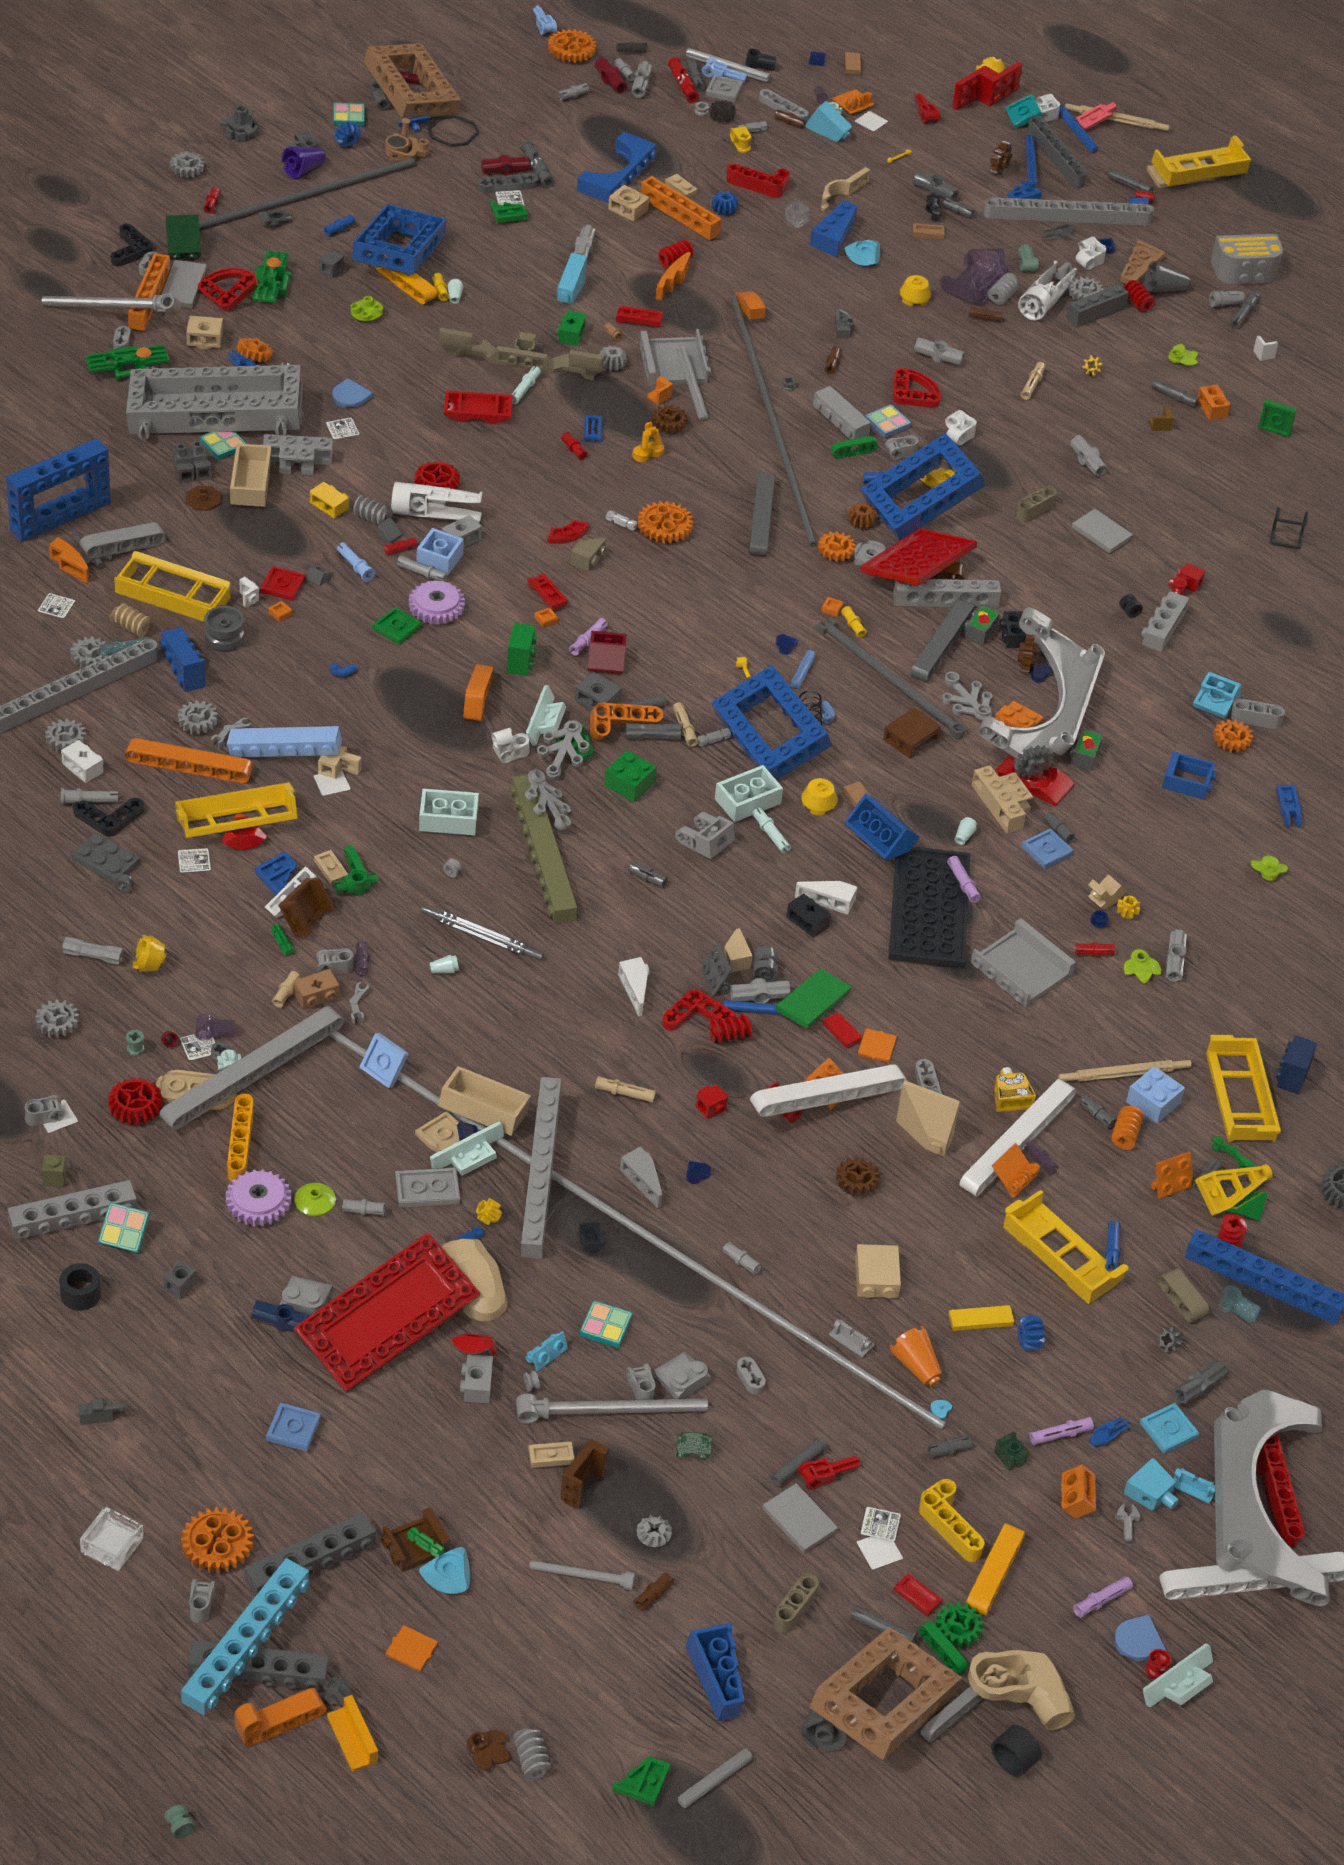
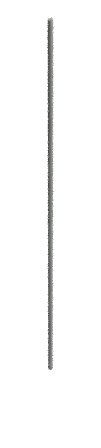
M337 1031L329 1035L364 1058L367 1052L364 1048ZM401 1072L399 1073L397 1080L437 1106L439 1105L440 1097ZM444 1109L478 1132L487 1128L479 1122ZM504 1138L494 1141L531 1165L532 1156ZM552 1170V1180L941 1430L945 1428L946 1422Z

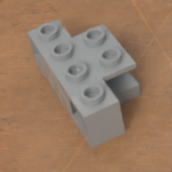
M264 434L263 445L271 446V462H280L279 473L291 474V466L294 463L301 464V475H313L314 464L332 465L333 438Z

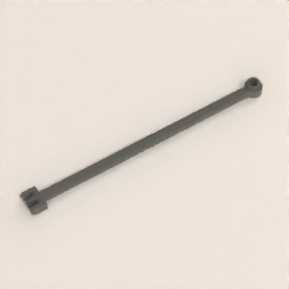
M828 617L826 621L823 620L815 625V628L824 635L828 632L948 727L953 738L960 739V737L962 738L965 735L966 727L964 724L953 721L836 628L837 622L832 618Z

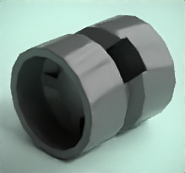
M763 946L755 950L753 960L754 979L763 978L767 982L776 980L778 977L779 956L776 949Z

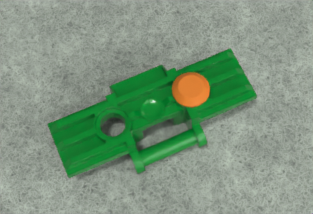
M266 251L262 265L257 266L255 276L259 283L254 289V301L276 303L277 297L287 295V286L292 278L291 272L285 271L289 253Z
M165 345L117 348L110 350V352L85 356L90 373L112 370L116 380L130 377L131 370L122 371V365L133 363L135 369H146L145 366L170 362Z

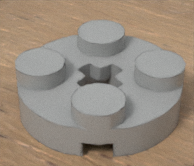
M867 541V544H862L861 542L855 547L854 563L861 566L883 552L886 547L876 541Z

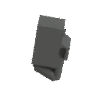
M285 209L258 212L259 222H270V225H280L279 221H290L293 218Z
M839 308L836 309L834 320L836 338H849L854 328L853 319L850 318L849 313Z
M103 1398L93 1399L90 1403L78 1404L80 1425L113 1421V1412H124L126 1404L120 1402L119 1404L112 1405L110 1400H104Z

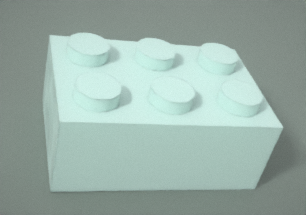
M762 765L716 783L715 800L734 822L752 816L755 809L759 812L758 808L760 807L764 811L781 804L783 787Z
M423 789L419 815V831L475 835L479 793Z

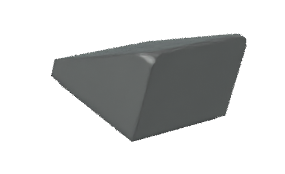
M390 518L378 525V536L388 543H392L402 536L401 531Z
M311 566L306 579L320 586L332 577L333 573L321 566Z

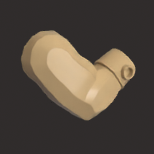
M458 1239L440 1245L480 1292V1297L464 1307L463 1312L469 1318L477 1321H491L499 1318L506 1311L508 1302L498 1265L482 1242L478 1239Z
M1010 1650L998 1653L982 1652L972 1658L968 1680L972 1689L982 1698L1010 1700L1016 1703L1028 1702L1034 1707L1035 1713L1046 1730L1060 1729L1071 1723L1075 1718L1069 1694L1066 1692L1063 1680L1054 1664L1044 1653Z

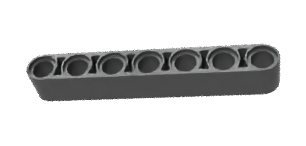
M1031 116L1028 134L1034 136V141L1073 187L1083 188L1087 175L1086 169L1042 117Z
M758 472L749 554L767 555L775 473Z
M961 599L956 602L913 664L910 676L925 682L930 680L963 632L965 622L971 619L976 605Z

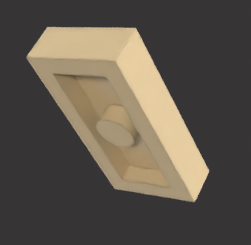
M678 174L665 179L667 186L687 198L697 194L698 189Z
M332 850L314 856V862L331 886L336 881H342V876L348 875Z
M572 1441L528 1446L531 1468L570 1465L574 1460Z

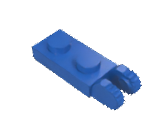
M1277 785L1276 794L1285 827H1289L1291 824L1290 816H1295L1296 827L1301 826V807L1295 785Z

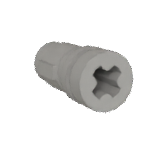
M1212 291L1209 295L1211 307L1242 304L1244 300V293L1242 291Z

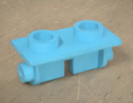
M564 1332L550 1335L547 1340L541 1343L542 1347L537 1346L532 1351L527 1352L525 1358L528 1363L533 1362L536 1371H539L568 1349Z
M1177 1468L1173 1478L1176 1483L1174 1488L1210 1504L1215 1494L1214 1482H1209L1200 1477L1197 1478L1194 1474L1185 1471L1184 1468Z

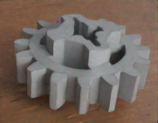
M186 151L184 154L180 152V155L174 154L175 157H171L170 168L171 172H175V175L180 174V177L185 176L188 178L190 176L195 177V174L200 175V172L204 171L205 162L203 157H200V154L195 155V152L190 154Z
M1080 277L1079 280L1075 278L1074 281L1070 282L1069 296H1073V300H1079L1104 290L1102 289L1103 285H1099V281L1095 282L1094 278L1091 280L1088 277L1086 279Z
M94 636L90 639L84 637L83 641L78 639L77 643L72 644L73 648H70L71 660L74 661L75 665L80 664V668L110 656V646L106 644V641L101 642V638L94 640Z
M196 700L194 704L188 702V706L183 704L182 709L178 710L179 726L183 727L184 731L189 729L191 734L194 731H197V734H200V731L207 733V729L213 730V726L217 725L218 713H216V708H212L211 703L205 705V701L199 703Z
M59 719L58 723L52 722V726H47V731H45L46 744L50 745V749L55 747L56 752L78 740L84 744L86 740L85 727H82L81 723L76 724V720L69 722L66 719L65 722H62Z
M56 999L55 1003L48 1001L47 1006L42 1004L41 1009H37V1015H35L37 1029H41L42 1034L48 1032V1037H51L53 1034H55L56 1038H59V1034L66 1037V1032L73 1033V1028L78 1027V1009L74 1008L72 1003L67 1005L66 1000L62 1003H59L58 999Z

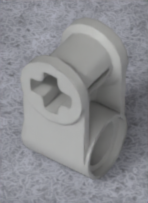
M914 435L891 438L886 441L885 448L890 452L889 455L892 460H899L917 452L919 440Z
M348 948L324 949L316 954L318 961L317 972L325 971V966L327 967L326 970L330 969L333 974H348L354 969L353 952Z
M51 1095L45 1098L29 1100L25 1104L26 1123L30 1126H38L64 1119L66 1114L60 1106V1097Z
M646 1363L642 1367L633 1369L627 1367V1380L636 1400H654L655 1381L649 1364Z
M192 1579L189 1614L193 1622L203 1623L209 1619L212 1601L215 1596L216 1581H211L210 1583Z

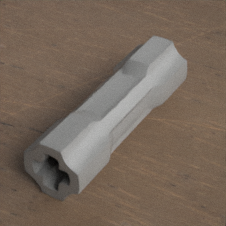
M66 936L62 947L63 953L88 956L121 965L124 956V948L93 944Z

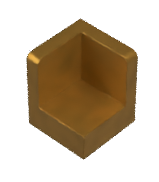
M1164 407L1162 416L1149 418L1152 431H1171L1174 420L1171 407Z

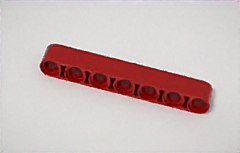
M1278 1434L1265 1441L1259 1452L1257 1462L1276 1531L1293 1550L1303 1538L1305 1529Z

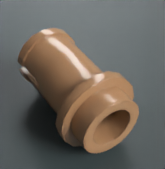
M610 322L604 325L603 330L610 335L613 341L622 339L623 334L620 329H617Z

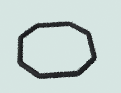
M458 115L440 116L427 128L431 139L452 147L467 145L479 134L475 122ZM457 118L473 124L476 132L466 142L449 143L434 137L431 128L440 119Z

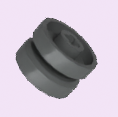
M218 606L206 613L204 618L205 641L211 648L219 651H230L243 643L244 616L241 611L231 606Z

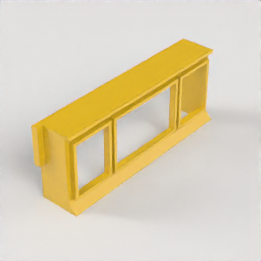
M137 551L133 552L132 558L119 575L114 578L115 593L203 622L209 610L214 607L225 606L231 598L229 581ZM138 562L152 566L141 582L131 579V576L138 568ZM158 569L197 581L186 596L147 584ZM203 583L221 589L211 604L192 599Z
M288 782L176 801L177 821L185 831L186 838L298 819L296 800L293 795L294 789ZM285 805L288 812L268 815L264 808ZM258 810L261 815L259 817L216 824L213 817ZM206 819L209 824L190 829L188 826L189 821Z
M1210 1035L1206 1056L1228 1143L1235 1140H1273L1275 1142L1281 1130L1257 1039L1234 1038L1233 1035ZM1217 1055L1246 1056L1250 1071H1221ZM1223 1078H1252L1261 1113H1232ZM1234 1120H1263L1264 1125H1235Z

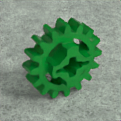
M957 1601L956 1606L948 1603L947 1608L941 1607L940 1613L936 1615L935 1625L952 1645L955 1643L961 1649L962 1644L970 1647L971 1641L975 1644L977 1643L978 1637L982 1635L984 1622L981 1621V1614H975V1607L970 1610L968 1603L961 1606L960 1602Z

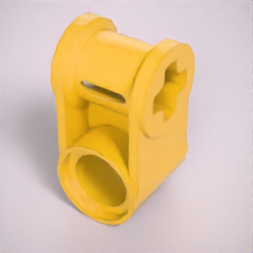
M747 127L731 128L730 139L737 150L741 153H748L751 150V134Z

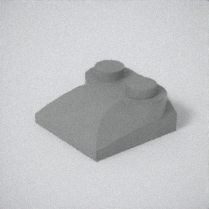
M291 1276L287 1287L282 1292V1299L279 1305L289 1304L294 1308V1311L311 1316L326 1305L332 1285Z
M685 1351L651 1372L675 1399H683L711 1382L707 1366L703 1362L695 1361Z

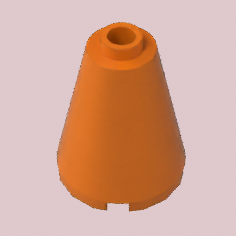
M920 1326L921 1330H917L915 1327L895 1339L897 1344L894 1347L891 1344L889 1350L925 1386L930 1385L932 1387L941 1381L942 1372L926 1328Z

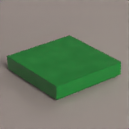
M1265 399L1258 428L1290 437L1297 409Z
M397 607L391 609L372 624V630L397 645L402 644L422 628V622Z

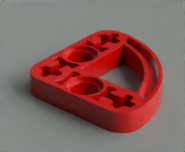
M226 268L204 277L198 283V289L212 303L223 311L228 312L258 286L259 282L255 274L248 270ZM240 278L227 292L215 284L224 279ZM237 290H242L240 294L235 295ZM215 293H220L218 297H213Z
M898 368L895 370L892 397L894 403L936 408L940 405L941 393L932 379L911 369ZM909 380L922 385L928 391L909 390Z

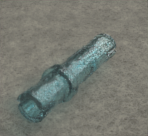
M143 637L121 642L118 640L110 644H102L99 646V649L104 650L99 652L102 656L115 654L149 638Z

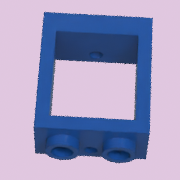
M1173 751L1162 788L1204 800L1206 793L1210 794L1213 783L1210 781L1214 782L1216 777L1215 763ZM1176 769L1206 777V780L1202 784L1174 776Z

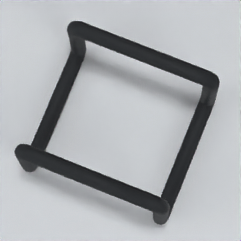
M1277 507L1270 543L1272 545L1300 549L1304 529L1308 522V512H1305L1303 522L1279 518L1281 508ZM1277 521L1302 526L1298 546L1274 542Z

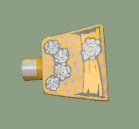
M1009 1067L1003 1068L1000 1071L1001 1075L996 1076L994 1086L996 1111L1029 1109L1034 1104L1036 1095L1025 1074L1013 1073Z

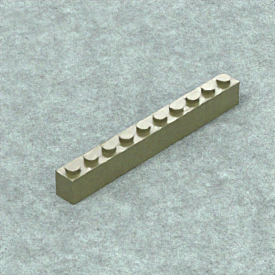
M528 775L513 777L512 785L509 786L510 795L514 796V808L518 809V820L522 822V833L527 837L526 846L528 849H531V862H535L534 870L536 876L539 875V887L544 891V903L548 904V916H552L554 924L576 921V902L547 812L545 811L539 816L533 811V807L539 801L540 791L537 788V797L533 801L528 800L525 797V792L530 788L531 784Z

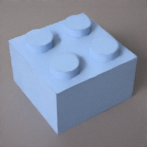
M432 528L417 548V562L427 566L432 565L435 569L447 572L449 575L463 556L464 539Z
M1153 1066L1130 1086L1126 1102L1131 1106L1138 1107L1145 1116L1155 1123H1159L1182 1102L1185 1087Z

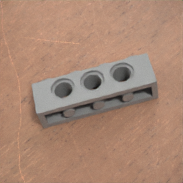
M1170 591L1167 597L1164 596L1162 598L1160 607L1156 608L1154 617H1151L1148 622V627H1144L1142 631V645L1162 652L1187 611L1188 597Z

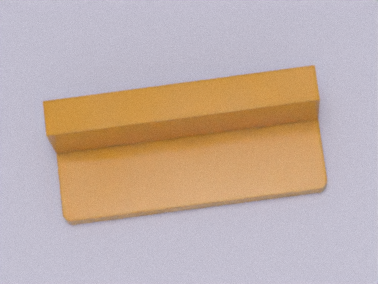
M353 1696L344 1697L343 1708L328 1713L327 1719L351 1771L354 1772L378 1763V1749Z

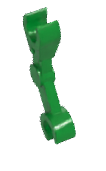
M1215 1136L1210 1140L1215 1143L1211 1146L1214 1151L1223 1150L1229 1153L1230 1156L1237 1160L1239 1168L1255 1167L1251 1160L1241 1155L1235 1146L1224 1143L1221 1137Z

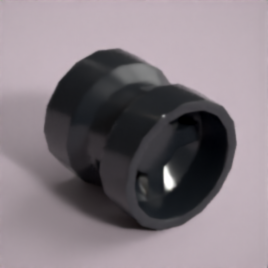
M1126 594L1119 601V606L1125 610L1130 618L1137 617L1143 610V606L1133 594Z

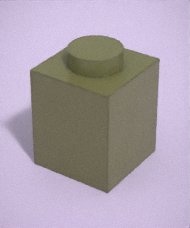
M44 1155L42 1167L43 1186L64 1187L66 1177L65 1156Z

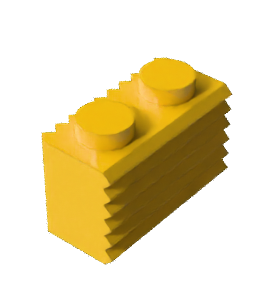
M322 482L310 490V503L328 514V516L333 517V519L349 509V497L345 493L336 490L333 485Z

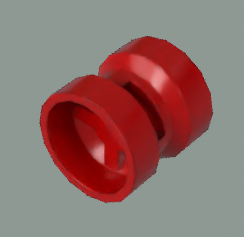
M1163 1649L1151 1651L1145 1668L1146 1674L1150 1678L1155 1680L1168 1671L1171 1663V1657L1168 1652Z

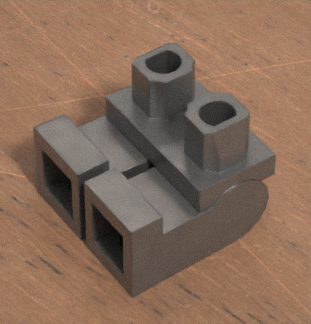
M201 441L192 442V447H186L185 443H177L176 449H173V462L179 484L194 482V476L196 481L212 479L211 464L207 460V455ZM203 471V472H206L207 474H205V475H199L198 472ZM188 474L189 477L183 478L181 475Z

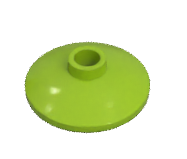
M309 1183L297 1190L294 1202L301 1213L308 1216H322L333 1209L336 1197L333 1190L327 1185Z

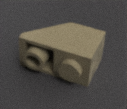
M597 538L579 541L571 550L570 564L589 572L593 566H596L600 557L605 555L607 551L606 539Z

